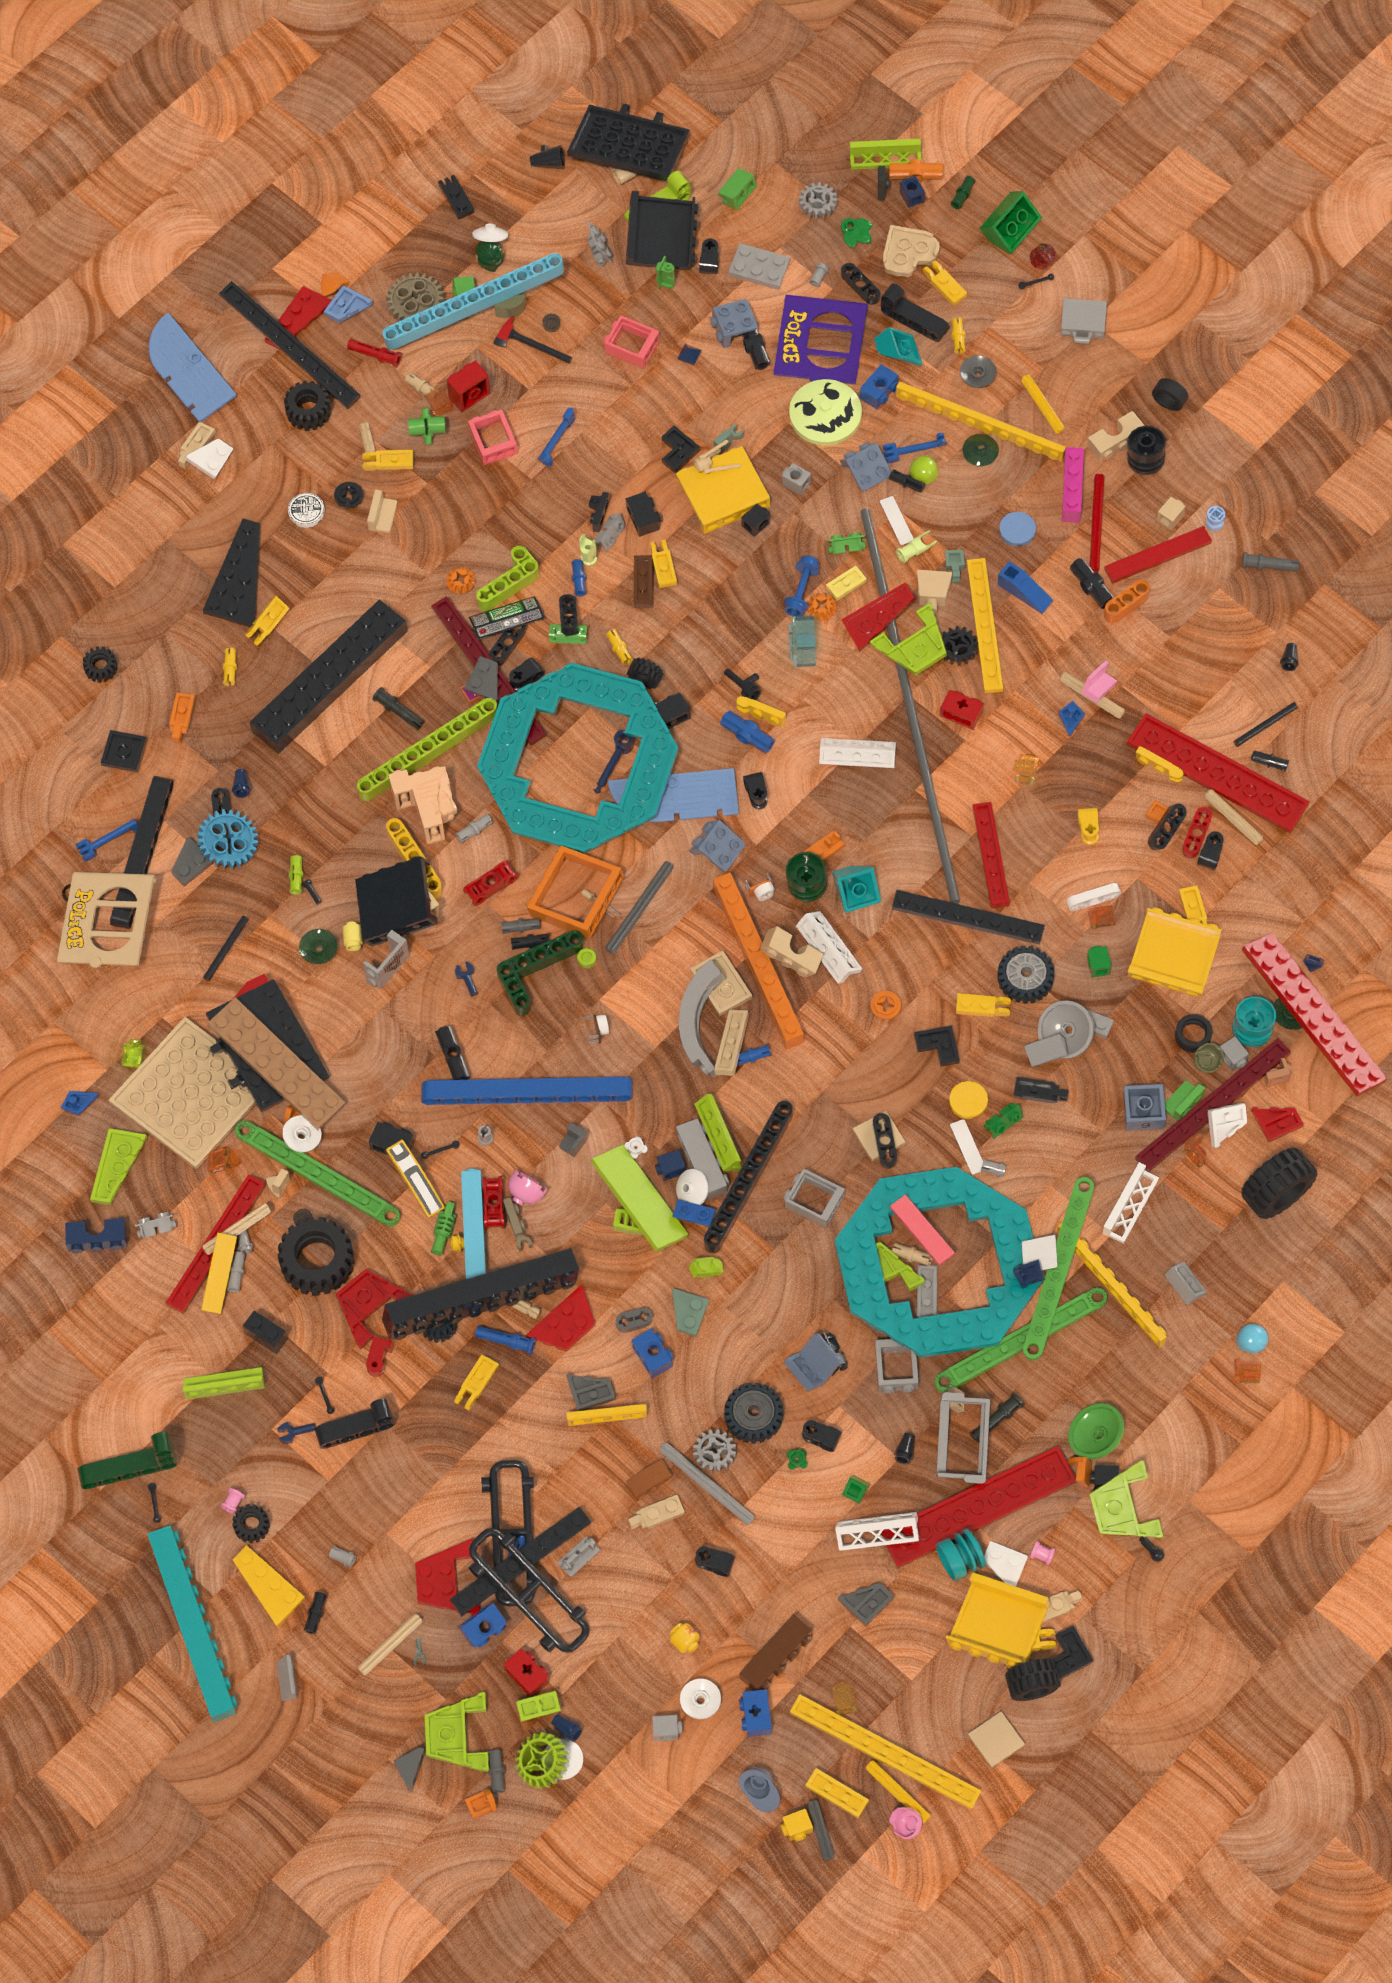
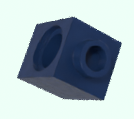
M916 176L905 178L900 182L899 192L908 208L925 202V191Z
M679 1150L657 1157L655 1169L657 1175L662 1176L663 1181L678 1177L685 1171V1165Z

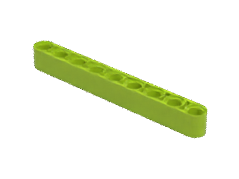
M492 698L482 700L361 778L357 782L359 797L364 801L375 798L391 787L388 774H392L394 768H401L400 770L402 771L407 770L409 776L491 723L497 710L496 701ZM441 738H447L445 741H440ZM425 748H432L429 751L424 750ZM379 778H386L383 781L378 780ZM363 788H370L367 791L362 790Z

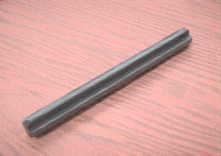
M665 861L606 945L608 952L614 954L673 870L671 863Z

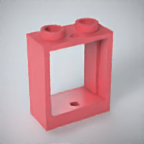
M620 315L618 321H614L611 333L607 334L604 338L605 353L644 369L660 341L659 331ZM623 330L646 339L638 354L615 345Z
M502 409L492 411L481 417H474L468 421L470 434L483 465L518 454L517 443ZM501 422L509 441L484 449L477 430Z

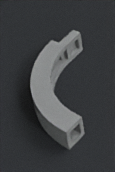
M710 959L697 971L685 990L679 1012V1031L684 1050L692 1064L696 1068L700 1066L706 1075L710 1073L715 1078L717 1076L714 1071L715 1066L706 1055L701 1044L699 1021L701 1011L708 996L726 978Z

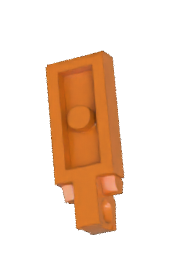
M176 693L169 722L170 732H173V743H181L182 734H187L195 695Z

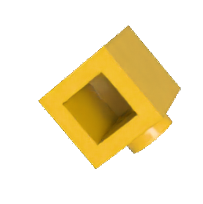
M806 1809L782 1817L783 1824L780 1827L784 1837L788 1836L789 1841L795 1840V1842L805 1839L806 1835L813 1833V1826Z

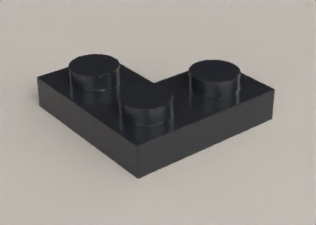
M672 426L661 437V441L672 449L662 458V463L674 473L680 470L700 451V446L675 426Z
M952 1026L914 1032L918 1053L937 1049L940 1067L959 1064L960 1060Z
M1074 1626L1055 1635L1064 1652L1052 1659L1055 1663L1059 1680L1093 1663L1094 1660Z

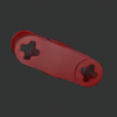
M508 860L500 862L496 867L464 887L463 892L469 895L474 906L482 904L486 899L518 879L519 874L512 870ZM489 881H495L493 885H487Z
M499 1176V1178L483 1177L485 1230L495 1227L505 1229L502 1176ZM491 1201H497V1202H498V1203L495 1204V1205L489 1204Z

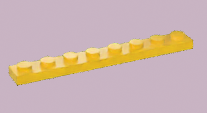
M985 558L967 560V570L984 694L1003 692Z
M1060 1223L1057 1227L1058 1234L1060 1232L1062 1223ZM1079 1238L1075 1254L1159 1348L1163 1346L1167 1338L1165 1330L1153 1322L1151 1314L1143 1311L1139 1301L1127 1293L1126 1286L1114 1278L1115 1275L1112 1270L1105 1268L1101 1258L1089 1250V1245L1084 1239L1080 1240Z

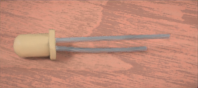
M586 889L582 890L581 894L589 902H595L593 899L597 898L594 893L592 894ZM608 906V908H610L611 910H613L614 912H616L618 915H620V913H618L617 911H615L614 909H612L610 906Z

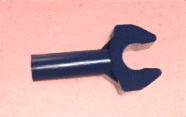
M466 961L467 971L461 972L459 966L456 965L455 975L457 979L465 981L470 996L473 997L478 994L471 975L475 972L473 965Z
M288 1422L283 1423L277 1428L278 1433L287 1431L289 1434L280 1437L279 1440L282 1443L291 1444L295 1435L313 1432L315 1426L312 1423L293 1428Z

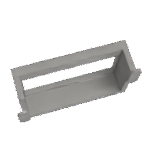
M945 1392L940 1398L936 1477L964 1479L967 1483H985L990 1399L965 1398L962 1393ZM950 1403L981 1405L978 1475L946 1473Z

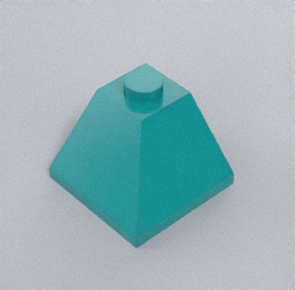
M888 327L874 338L876 350L879 354L918 366L923 365L913 334Z
M848 866L832 871L835 887L845 913L881 902L872 866Z

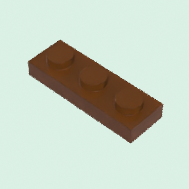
M634 555V608L652 607V555Z

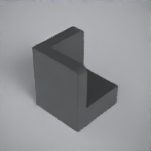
M570 1123L567 1127V1135L559 1144V1148L575 1157L588 1140L587 1132Z

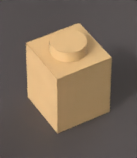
M1170 497L1158 511L1157 521L1172 530L1184 517L1186 506L1180 500Z

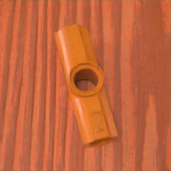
M913 159L909 163H890V179H905L914 176L917 177L919 182H922L924 179H943V163H924L919 159Z

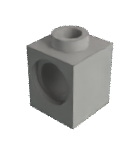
M794 463L789 468H785L782 473L783 486L800 496L811 483V473Z
M1236 1037L1220 1046L1224 1053L1223 1061L1231 1071L1237 1068L1241 1069L1247 1064L1249 1053Z
M677 1715L652 1716L654 1742L678 1740V1734H682V1721H677Z

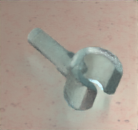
M416 1639L417 1652L413 1660L414 1664L417 1666L416 1660L423 1658V1665H425L426 1659L422 1655L421 1639Z

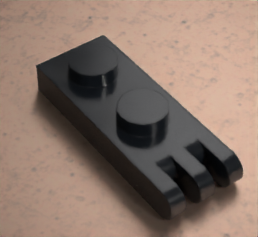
M451 175L452 182L447 177L444 178L446 185L443 184L442 180L438 181V185L459 220L473 214L474 208L455 175Z

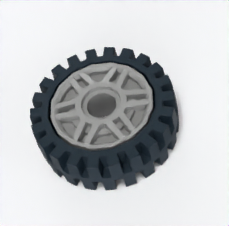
M1021 946L1020 949L1015 947L1012 952L1009 950L999 963L997 973L999 987L1003 990L1005 996L1008 995V998L1011 1000L1014 998L1017 1003H1020V1001H1023V1004H1027L1028 1001L1035 1003L1036 1000H1042L1043 996L1046 997L1052 989L1054 965L1051 963L1050 957H1047L1044 951L1041 953L1037 947L1035 950L1033 946H1028V948ZM1022 973H1029L1030 976L1024 977Z

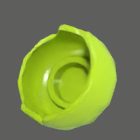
M920 456L911 463L910 474L913 479L930 484L938 477L939 469L931 457Z

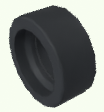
M1169 378L1159 379L1154 387L1152 396L1162 407L1171 411L1181 410L1188 399V392L1178 382Z
M1197 1014L1184 1016L1178 1022L1175 1030V1040L1178 1046L1190 1053H1195L1198 1047L1205 1043H1210L1212 1038L1211 1024L1206 1018ZM1191 1024L1198 1025L1204 1029L1205 1037L1198 1043L1189 1042L1182 1036L1183 1028Z

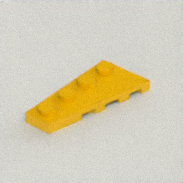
M247 1545L233 1559L234 1564L277 1628L305 1600V1597Z

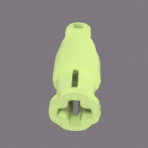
M930 530L909 541L905 547L896 549L897 557L901 562L906 563L909 558L914 555L918 556L933 547L938 541L930 545L923 544L921 538L927 535Z
M583 534L579 540L581 560L586 566L594 565L597 562L596 540L591 541Z

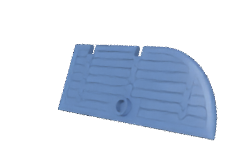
M166 313L158 321L151 333L149 356L154 368L164 380L169 377L172 378L167 384L187 408L195 406L191 413L199 422H202L237 395L172 316Z
M734 768L670 774L656 818L648 822L674 821L675 814H679L680 820L717 817V810H722L723 816L738 815L739 809ZM628 779L608 781L611 795L618 805L620 804Z

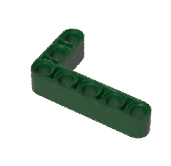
M577 930L569 931L498 964L496 969L498 981L517 1015L525 1016L531 1010L530 998L520 979L577 954L584 947L581 932ZM573 940L579 941L577 944L570 943ZM555 948H561V949H562L561 951H558V952L554 951ZM539 955L544 956L543 959H537L536 957ZM521 963L527 964L525 967H520L519 965ZM503 971H509V972H510V973L507 974V975L501 974ZM513 986L518 987L517 990H510ZM524 1002L526 1005L518 1006V1003Z
M158 1432L151 1436L153 1448L80 1466L77 1470L81 1488L92 1489L176 1467L177 1460L169 1433Z

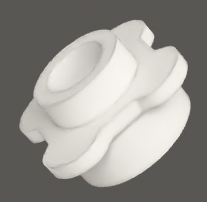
M635 1137L624 1145L633 1159H636L641 1153L647 1152V1146L643 1145L640 1137Z

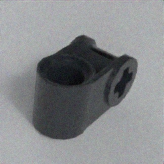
M708 238L702 243L699 273L718 274L719 254L718 243L715 239Z
M531 657L510 671L509 683L517 692L518 689L541 679L545 671Z
M762 772L743 776L744 786L752 807L758 810L764 809L768 801Z
M1214 831L1208 834L1204 847L1200 852L1197 865L1216 870L1224 841L1221 833Z
M810 1420L803 1425L802 1438L807 1443L816 1445L823 1450L834 1452L842 1432L834 1427ZM811 1429L814 1430L812 1435L808 1433Z
M705 1546L700 1547L696 1551L695 1563L700 1569L723 1577H729L735 1560V1556L728 1552L718 1551ZM704 1555H707L705 1561H702L701 1558Z

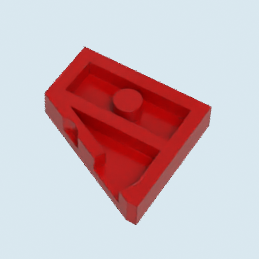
M1254 1107L1251 1109L1268 1142L1298 1130L1304 1125L1295 1108L1279 1109L1270 1107V1109H1258V1107Z

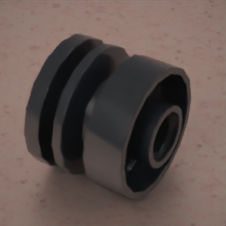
M1145 425L1137 427L1129 434L1127 462L1134 472L1143 475L1154 474L1161 470L1165 464L1166 439L1158 428Z

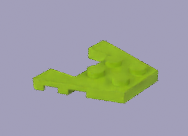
M930 603L916 611V615L925 627L901 643L894 646L884 632L870 641V645L914 675H918L947 656Z
M881 1242L876 1243L884 1283L900 1275L909 1292L925 1284L924 1278L917 1275L909 1265H905L890 1249Z
M1140 1460L1089 1493L1100 1534L1163 1537L1159 1519L1138 1524L1128 1483L1148 1478L1143 1460Z
M485 1692L425 1715L426 1756L428 1758L488 1772V1752L467 1753L465 1726L466 1713L486 1712Z

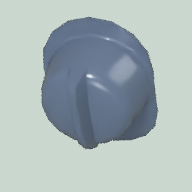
M755 1766L740 1775L739 1786L756 1809L762 1812H771L779 1806L780 1795L773 1785L771 1774L767 1770Z

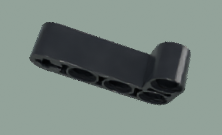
M895 283L890 284L881 297V311L886 316L935 342H939L950 327L944 319L905 299L904 290Z
M387 1399L373 1401L370 1404L371 1409L317 1426L314 1431L319 1447L321 1449L331 1448L392 1428L394 1420Z

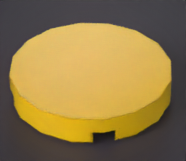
M966 1081L959 1083L952 1089L949 1103L954 1114L960 1118L973 1119L974 1117L981 1116L986 1110L988 1096L981 1085L976 1082Z

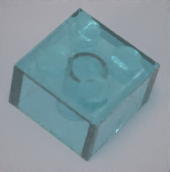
M814 616L792 617V624H788L789 660H793V667L816 666Z

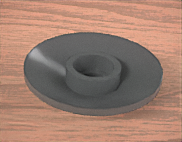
M971 356L962 363L960 376L967 385L981 388L993 382L996 376V367L987 357Z

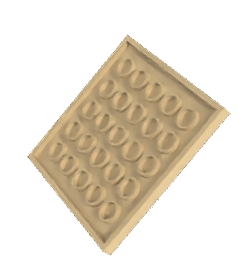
M184 1017L109 1099V1103L197 1170L256 1103L247 1087L242 1088L240 1085L231 1090L228 1079H234L237 1075V1070L229 1055H225L222 1052L216 1053L213 1057L209 1050L210 1046L217 1043L216 1040L188 1018Z

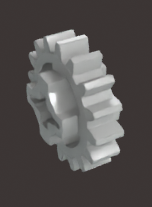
M819 182L816 186L814 183H811V187L806 185L805 191L801 190L799 207L803 209V214L808 212L809 218L812 215H815V219H818V216L825 218V214L830 216L831 210L835 211L837 194L833 193V187L828 189V184L821 186V182Z
M709 1429L708 1435L702 1432V1439L696 1438L698 1445H693V1450L697 1451L693 1453V1457L698 1458L696 1464H702V1470L708 1467L710 1473L713 1472V1469H717V1472L720 1473L721 1467L727 1470V1463L733 1464L731 1457H736V1452L733 1451L736 1449V1444H731L733 1438L727 1439V1432L721 1435L719 1429L716 1430V1433ZM712 1449H716L717 1453L714 1454Z

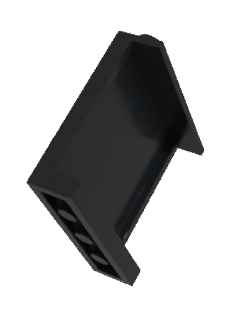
M632 191L629 204L626 264L656 267L657 263L661 262L663 257L666 256V262L673 264L674 269L690 270L691 264L695 262V254L692 253V248H695L696 237H693V231L697 229V220H694V214L698 213V204L695 203L696 197H693L692 201L639 196V191Z
M415 856L411 860L398 862L394 866L381 868L377 872L364 874L362 877L355 879L362 941L373 947L387 942V934L391 930L400 936H405L438 924L437 917L431 914L425 869L426 866L430 865L429 861L421 856Z

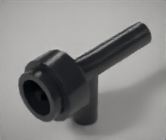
M729 668L724 671V675L742 689V697L756 700L760 696L761 690L754 683L759 679L756 673L742 680Z

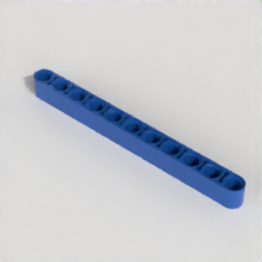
M628 1077L424 1081L421 1084V1102L425 1105L624 1102L632 1099V1079Z

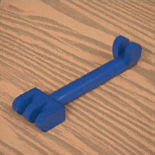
M568 408L562 416V423L538 457V460L548 467L553 465L552 457L549 455L566 428H570L575 421L573 408Z
M940 432L936 435V440L900 448H896L894 442L885 444L882 448L885 451V457H887L886 462L894 463L899 461L898 455L945 446L946 441L944 434Z
M132 819L94 842L89 843L86 838L77 843L76 847L78 850L81 849L79 853L84 855L82 857L83 860L88 861L96 856L94 850L130 829L136 833L138 824L135 819Z

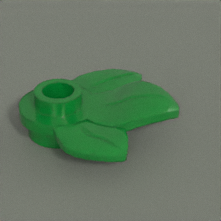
M846 218L841 222L840 227L844 234L843 239L849 247L854 248L857 242L863 244L871 243V234L868 230L873 225L870 221L864 218L856 220Z

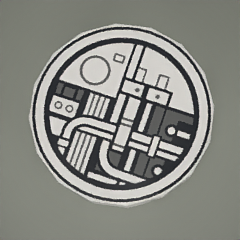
M303 493L291 500L288 506L290 520L296 523L297 526L309 528L317 525L323 519L325 509L323 501L318 496L311 493Z

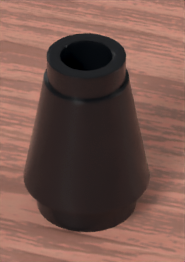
M1288 643L1280 660L1282 669L1286 671H1294L1299 665L1297 645L1295 643Z
M904 1433L894 1452L895 1460L901 1464H909L913 1460L915 1436L913 1434Z

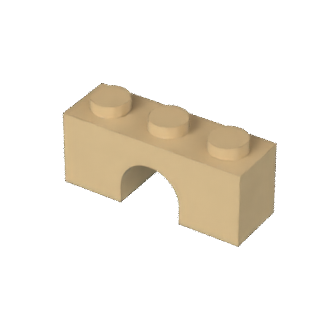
M1131 411L1118 419L1117 430L1120 433L1119 435L1111 436L1104 429H1101L1088 437L1087 447L1099 462L1105 459L1108 460L1116 452L1127 448L1128 436L1134 429L1145 425Z
M778 926L767 931L760 948L761 951L765 952L766 956L780 961L783 966L792 968L802 977L816 974L823 953L806 945L799 948L796 954L790 948L791 934Z

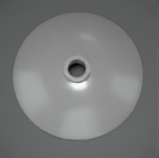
M1073 1001L1053 1003L1045 1009L1039 1019V1040L1060 1034L1065 1039L1068 1056L1062 1058L1068 1059L1079 1056L1092 1042L1094 1036L1092 1017L1087 1009L1079 1003ZM1071 1026L1072 1032L1069 1034L1067 1029Z

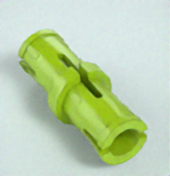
M294 855L290 857L291 866L288 877L290 878V893L297 895L302 893L301 883L304 873L302 872V857Z

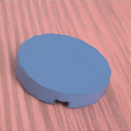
M1012 512L1001 520L999 532L1005 543L1011 546H1024L1033 540L1036 525L1028 514Z

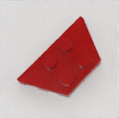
M580 1285L532 1328L526 1334V1338H536L537 1341L543 1342L544 1345L555 1346L557 1349L567 1352L595 1326V1322L583 1286Z

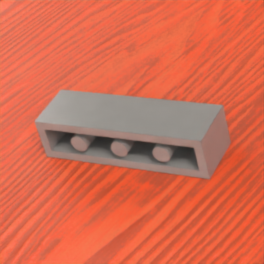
M697 1118L676 1126V1134L691 1168L701 1171L708 1181V1195L705 1200L707 1201L727 1193L729 1180L726 1174L722 1175L720 1162L717 1157H714L713 1146L710 1140L707 1141L705 1136L707 1132L704 1125L700 1124Z

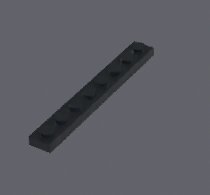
M896 890L892 904V910L1038 945L1041 943L1045 927L1043 924Z
M578 1507L519 1549V1551L532 1565H535L591 1525L592 1522L583 1510ZM512 1555L493 1568L506 1584L526 1571ZM484 1574L480 1579H477L449 1601L462 1617L499 1591L500 1588Z

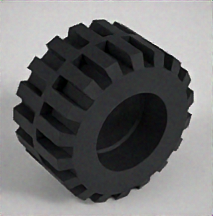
M303 381L302 384L298 382L295 384V387L291 386L289 388L290 392L287 391L284 398L286 416L291 425L297 426L299 430L304 428L305 431H309L311 428L316 430L318 426L321 428L323 422L327 423L328 417L331 415V405L326 389L321 387L319 383L315 384L314 381H310V383ZM307 402H312L316 404L311 409L299 408L302 404Z
M1052 1659L1026 1661L1013 1666L1005 1673L1011 1699L1016 1701L1038 1699L1055 1692L1061 1686L1056 1666Z

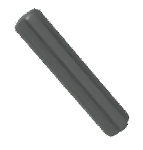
M817 1800L808 1802L807 1806L823 1860L828 1861L834 1858L819 1803Z

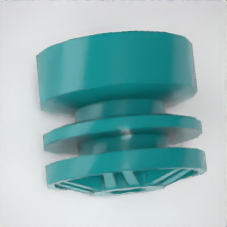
M1248 997L1243 999L1237 1006L1232 1024L1234 1037L1242 1045L1248 1047L1264 1045L1270 1040L1276 1020V1010L1264 998Z
M967 1528L961 1531L962 1536L959 1533L954 1534L956 1544L949 1538H946L935 1545L942 1565L954 1582L967 1576L966 1566L972 1572L977 1571V1566L980 1569L986 1566L982 1548Z

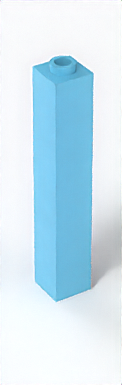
M474 1168L461 1171L466 1279L486 1274L481 1170Z

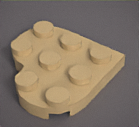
M890 225L883 253L885 272L895 276L910 277L918 265H932L931 263L939 254V241L933 237L932 233Z

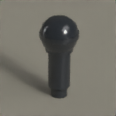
M1143 1536L1139 1539L1144 1548L1150 1553L1153 1561L1160 1562L1164 1559L1165 1554L1162 1549L1155 1547Z

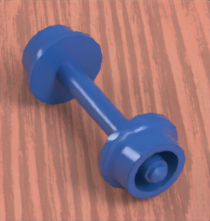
M802 556L795 565L796 570L802 573L795 597H786L784 600V611L790 616L801 617L804 611L808 609V604L802 600L809 576L819 574V561L812 556Z

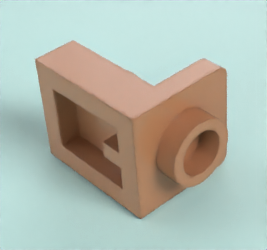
M1285 1057L1280 1060V1069L1274 1068L1266 1073L1264 1080L1266 1087L1289 1082L1292 1067L1290 1063L1286 1062Z

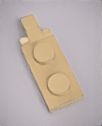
M202 422L197 424L181 447V457L178 460L180 467L186 469L190 463L185 460V457L210 442L216 433L214 428Z
M674 1495L640 1509L636 1512V1516L628 1519V1523L631 1529L642 1526V1529H650L683 1516L685 1511L678 1495Z
M1066 1591L1049 1597L1050 1606L1043 1624L1070 1613L1075 1608L1074 1604L1082 1601L1080 1592L1076 1591L1068 1594Z

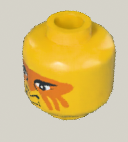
M679 1623L670 1631V1642L680 1653H692L698 1648L699 1644L697 1642L700 1636L690 1624Z

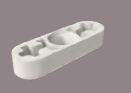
M1112 883L1073 895L1066 900L1070 911H1077L1115 899L1121 895V891L1117 883Z

